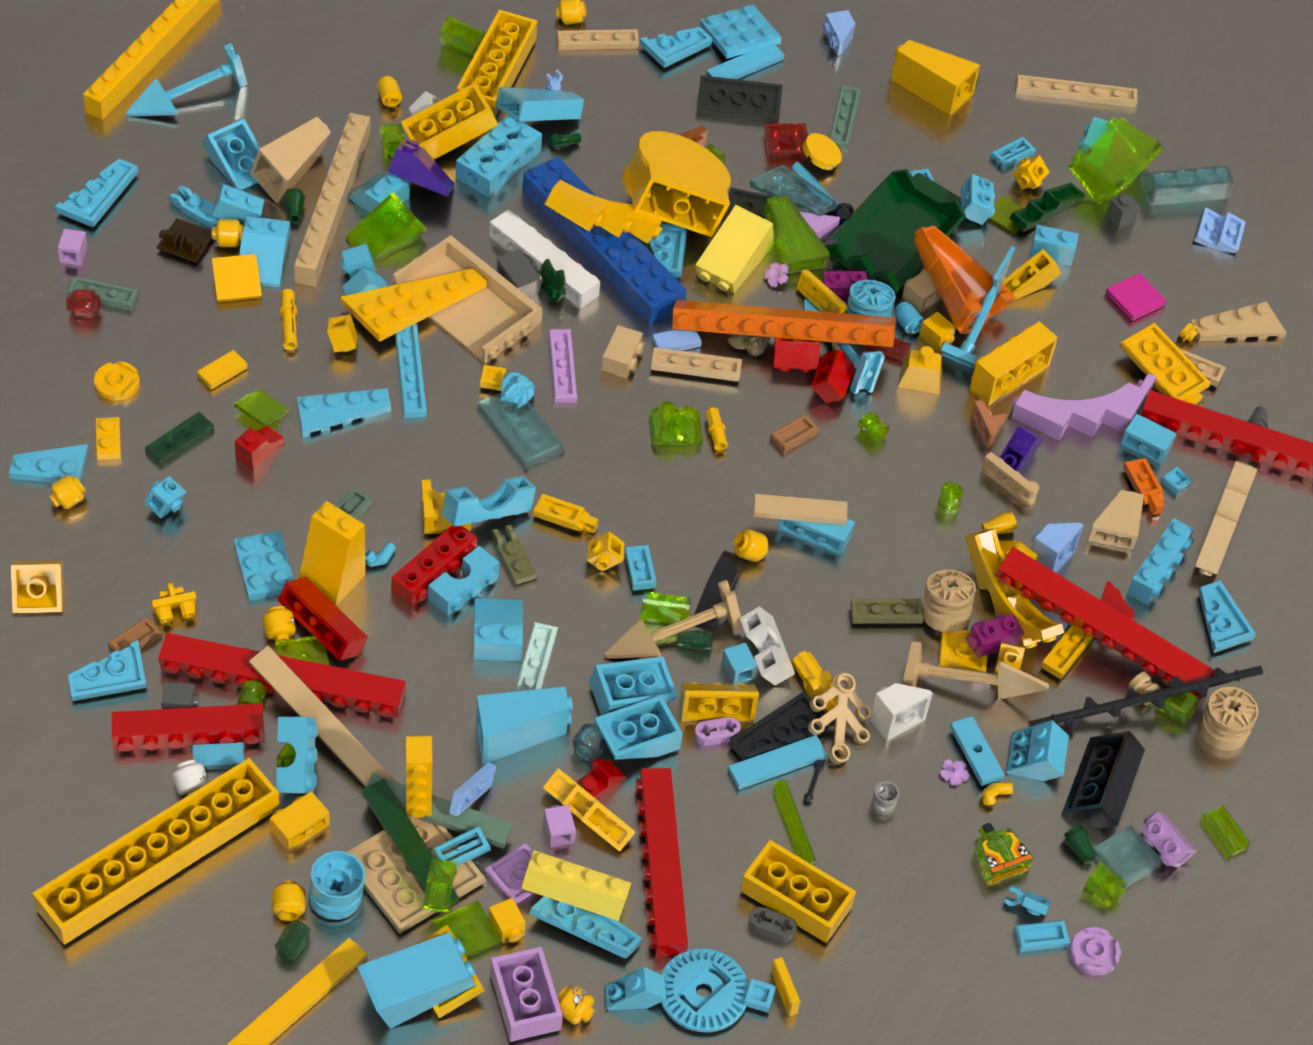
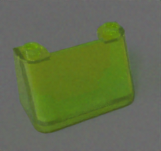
M1122 117L1110 119L1105 124L1107 126L1106 132L1088 150L1083 152L1081 149L1072 156L1073 161L1068 165L1069 169L1098 205L1124 190L1164 150L1159 141Z

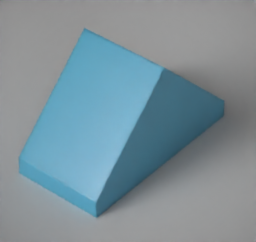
M363 267L342 286V290L346 296L388 287L384 277Z

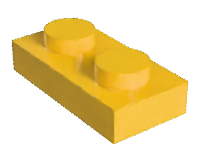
M119 417L96 418L97 460L121 459Z

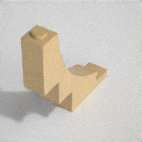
M1236 460L1195 565L1199 568L1198 572L1207 576H1212V573L1218 574L1258 468Z

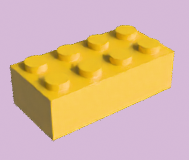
M476 83L401 121L408 138L418 142L419 146L424 148L433 160L498 126L491 108Z
M1040 321L1033 326H1027L1019 335L1012 336L1002 346H996L991 353L977 359L969 390L977 398L984 400L986 406L991 405L1050 366L1058 337Z
M771 840L768 841L743 875L740 889L742 893L772 911L791 917L797 926L825 943L829 941L853 907L857 892Z

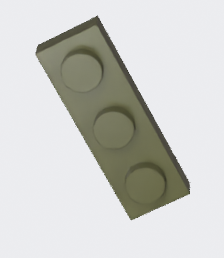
M851 599L850 602L852 624L923 623L924 615L921 599Z

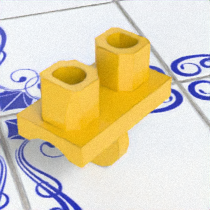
M168 582V590L159 591L161 599L152 600L153 614L156 613L160 624L173 621L171 611L173 609L180 608L182 618L185 619L195 616L196 593L195 591L184 593L183 586L174 588L173 583Z
M1001 642L994 675H998L999 661L1020 670L1025 647Z

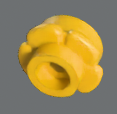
M1190 322L1179 334L1183 339L1182 341L1184 342L1187 339L1190 342L1198 334L1195 330L1198 326H1194Z

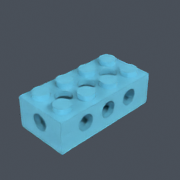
M507 115L498 123V126L491 129L456 160V179L490 198L541 152L542 133Z

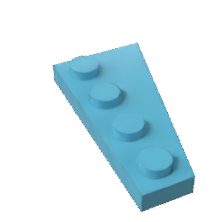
M545 896L531 907L529 915L625 959L640 946L643 939L617 920Z

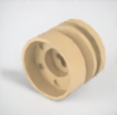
M940 570L930 575L926 583L925 598L922 605L923 620L926 624L942 632H957L967 627L971 619L972 605L976 594L974 581L963 572L956 570Z
M1222 687L1215 690L1210 696L1206 709L1200 719L1199 730L1201 736L1206 743L1215 749L1234 751L1241 748L1247 742L1257 720L1259 712L1257 702L1243 689Z

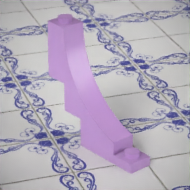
M1148 373L1144 381L1139 380L1137 386L1129 382L1110 394L1086 400H1060L1024 390L1020 397L1016 396L1011 404L1013 409L1011 418L1057 440L1061 439L1068 426L1091 437L1094 436L1101 423L1124 433L1145 403L1149 390L1152 391L1156 376Z

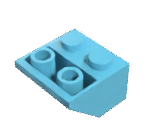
M1053 720L1013 731L1006 772L1010 775L1039 781H1047L1064 776L1069 735Z

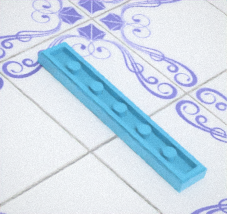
M417 323L395 334L404 418L427 417Z

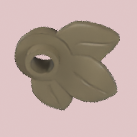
M738 334V336L729 338L727 341L733 348L746 349L750 355L758 356L765 352L767 342L771 337Z

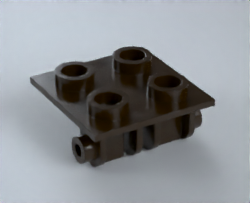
M176 218L169 230L160 231L159 238L162 240L156 249L197 262L212 240V230Z

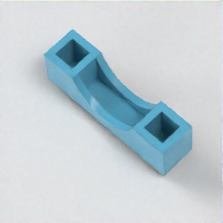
M524 476L504 479L497 491L484 499H478L466 487L446 490L441 515L453 526H462L494 518L499 519L509 515H519L532 510L536 487Z

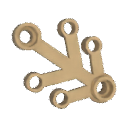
M844 672L838 673L833 677L832 688L810 701L811 709L815 712H820L826 707L828 701L837 696V706L821 718L814 719L808 725L809 732L813 735H818L824 731L825 726L836 719L834 746L828 752L830 760L835 764H842L850 757V749L844 744L846 723L854 732L853 739L857 744H863L870 738L869 731L863 728L858 720H867L872 714L871 709L862 702L854 691L856 685L854 677ZM840 682L845 684V689L842 688ZM816 700L821 703V707L816 705ZM848 700L856 708L855 716L847 707ZM861 709L866 712V716L861 715ZM814 723L819 726V730L814 728ZM859 732L864 735V740L859 737ZM835 751L840 754V759L836 757Z

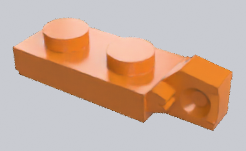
M1146 458L1124 462L1123 469L1136 493L1144 495L1143 504H1148L1149 510L1153 515L1162 514L1164 507L1163 489Z

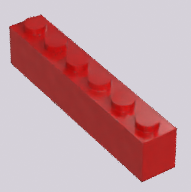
M263 703L111 712L113 751L127 752L136 749L155 750L157 748L170 747L178 749L203 744L241 742L255 744L265 742Z

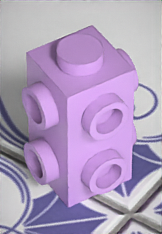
M1160 812L1151 813L1144 819L1143 822L1145 824L1140 827V830L1145 834L1143 839L1150 847L1153 848L1155 846L1160 852L1158 856L1165 865L1179 868L1197 852L1166 814Z

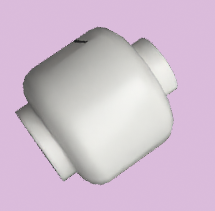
M195 760L176 765L177 769L172 773L176 790L180 795H190L209 783L203 764L196 763Z

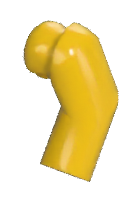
M1012 782L989 784L981 793L983 804L994 805L996 803L995 796L1013 794Z

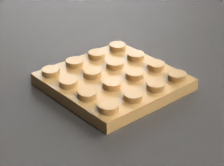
M408 816L459 898L485 882L484 875L472 860L444 872L433 848L453 839V837L445 827L420 818ZM385 830L347 851L356 856L363 864L365 870L364 889L399 934L435 913V910ZM459 844L442 852V855H445L457 849L458 847H460ZM465 852L462 853V854H460V855H458V856H456V857H454V858H452V859H450V860H447L446 862H449V861H451V860H453V859H455V858H457V857H459V856L465 854Z

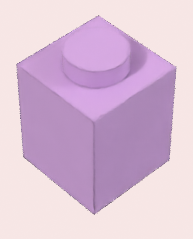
M70 229L63 230L58 245L60 263L82 266L88 247L86 232Z
M555 805L544 809L543 824L550 848L574 844L576 829L569 805Z

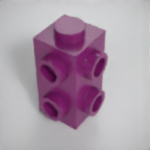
M866 271L823 272L821 282L843 302H848L852 284L867 280Z
M1014 614L1008 616L1000 615L987 622L979 621L971 627L966 639L969 648L973 650L978 658L999 652L1001 642L1018 646L1024 631Z

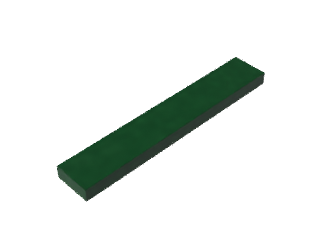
M382 779L363 788L362 794L436 914L459 903L458 895L386 780Z

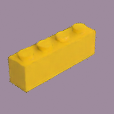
M406 736V814L416 818L432 816V736Z

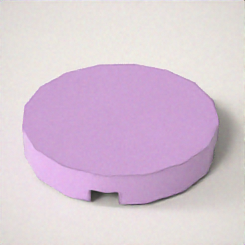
M1086 927L1073 936L1069 947L1070 959L1083 973L1092 976H1102L1112 972L1117 966L1121 955L1120 945L1116 939L1114 940L1110 936L1111 933L1099 927Z

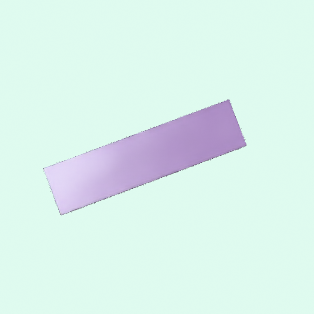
M551 329L548 336L554 403H577L571 329Z

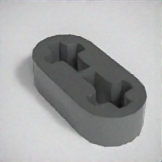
M757 907L750 913L748 924L755 933L780 942H789L794 938L796 922L791 917L763 907ZM759 917L764 918L761 924L757 923ZM783 926L788 927V930H786L785 933L781 932V928H783Z

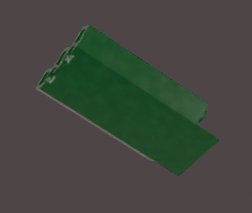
M908 169L892 171L825 241L822 248L835 266L839 267L842 265L850 271H866L867 280L882 282L890 286L897 293L906 281L923 265L913 241L915 232L921 227L935 226L948 237L967 216L961 207V198L921 173H917L912 177Z

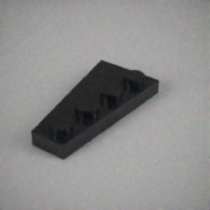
M803 691L731 738L729 745L743 760H747L815 736L809 732L808 725L814 719L821 718L825 713L822 710L820 712L813 711L810 707L812 699ZM833 721L825 726L824 731L817 736L833 731L835 729ZM814 723V728L819 730V726Z

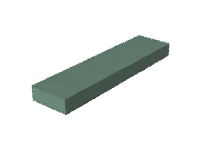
M842 85L829 138L840 150L848 151L861 89Z

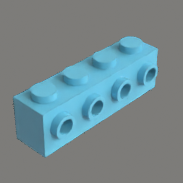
M1173 518L1133 577L1127 593L1128 596L1147 606L1154 596L1158 597L1164 586L1162 583L1164 580L1168 582L1174 571L1172 568L1174 565L1178 566L1184 556V550L1188 551L1194 541L1191 538L1194 528Z

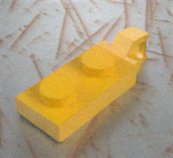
M541 494L533 509L534 517L575 531L583 530L594 534L598 528V518L589 516L585 508L545 494Z

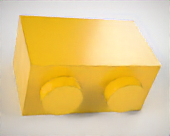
M312 792L305 796L297 797L291 805L285 809L277 810L270 818L271 832L288 852L330 825L329 811Z

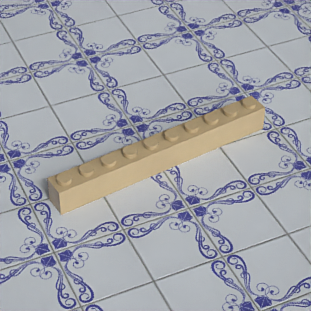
M349 114L294 265L295 283L317 287L371 135L370 116Z

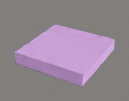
M526 843L486 867L484 872L507 900L513 898L517 907L538 895L521 889L533 851Z

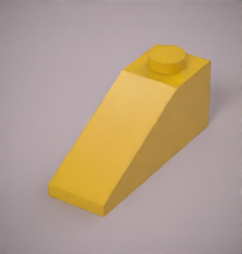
M1042 249L1005 278L1002 284L1015 295L1016 298L1013 300L1015 301L1044 288L1062 273L1056 262Z

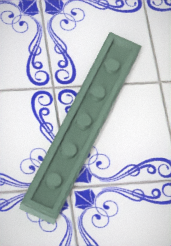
M372 774L367 786L385 779L406 812V785ZM432 795V816H425L420 819L461 834L480 826L489 844L504 849L513 830L512 823L470 808L465 809L456 817L449 813L451 801Z

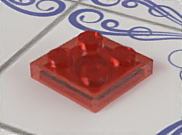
M806 123L765 124L764 133L769 160L810 159V156L807 157L803 150V142L808 137Z

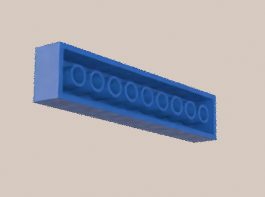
M558 156L523 173L522 191L649 325L671 315L676 300H686L687 289L633 234L624 232L618 238L600 226H594L590 231H587L545 205L552 188L560 180L581 191L596 196Z

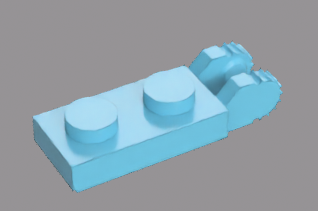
M180 186L177 189L179 195L172 193L169 196L170 203L179 208L181 212L211 229L212 227H217V222L220 219L212 216L213 203L195 193L193 194L185 186Z

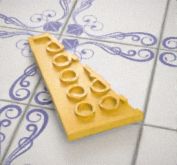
M472 268L341 296L340 303L380 342L486 288L487 280Z

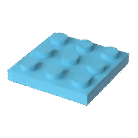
M754 4L700 19V27L713 38V43L727 59L781 44V36Z

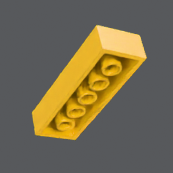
M498 10L457 86L456 92L476 83L491 108L494 117H496L499 111L496 107L499 87L511 88L537 38L538 21Z

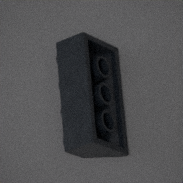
M1130 731L1090 737L1062 811L1064 816L1095 828L1118 826L1145 748Z

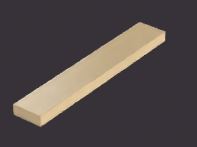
M1017 75L1016 94L1136 108L1138 103L1137 89L1026 75Z

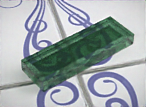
M197 412L147 445L145 452L161 466L212 432L214 424L203 414Z

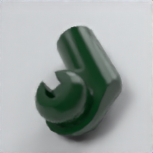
M579 133L552 134L549 137V142L553 148L558 149L571 144H579L581 142V135Z

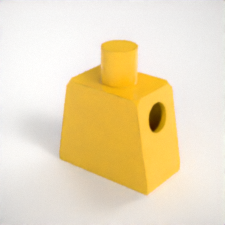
M924 346L921 350H910L900 369L898 388L940 395L942 356L934 353V350L929 346Z

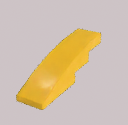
M559 768L543 786V789L560 801L562 805H569L570 811L618 851L622 850L636 832Z

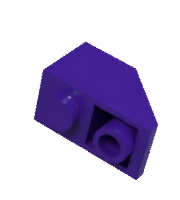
M1018 426L999 458L1012 469L1019 472L1031 460L1044 438L1026 427Z

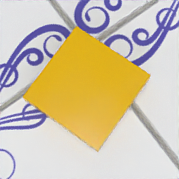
M256 254L212 258L217 303L262 298Z
M969 630L957 632L941 631L938 666L986 673L988 655L977 658L973 650L969 648L966 639L970 632Z

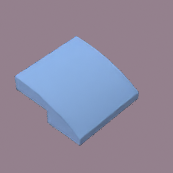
M1205 207L1201 212L1193 241L1216 250L1236 253L1240 246L1246 221L1229 212L1223 217Z

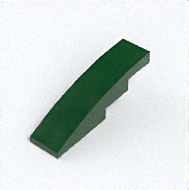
M1071 182L1045 190L1042 197L1029 201L1026 208L1012 212L1009 219L1020 229L1026 231L1066 211L1082 200L1085 194Z

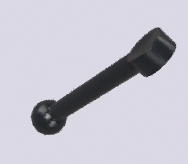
M823 760L815 761V771L808 792L804 794L806 802L813 800L812 793L819 772L824 768Z

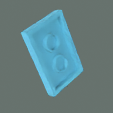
M280 530L234 539V547L249 601L280 595L285 583L294 580Z

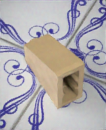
M1121 490L1093 523L1088 541L1133 551L1139 534L1144 495Z

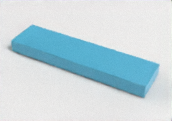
M776 45L749 52L706 70V76L739 79L784 60V53Z
M817 735L730 765L728 772L736 787L740 790L813 764L816 760H824L827 758V753Z

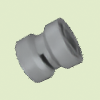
M883 781L876 785L871 802L872 808L876 813L888 815L895 810L899 797L898 787L889 781Z

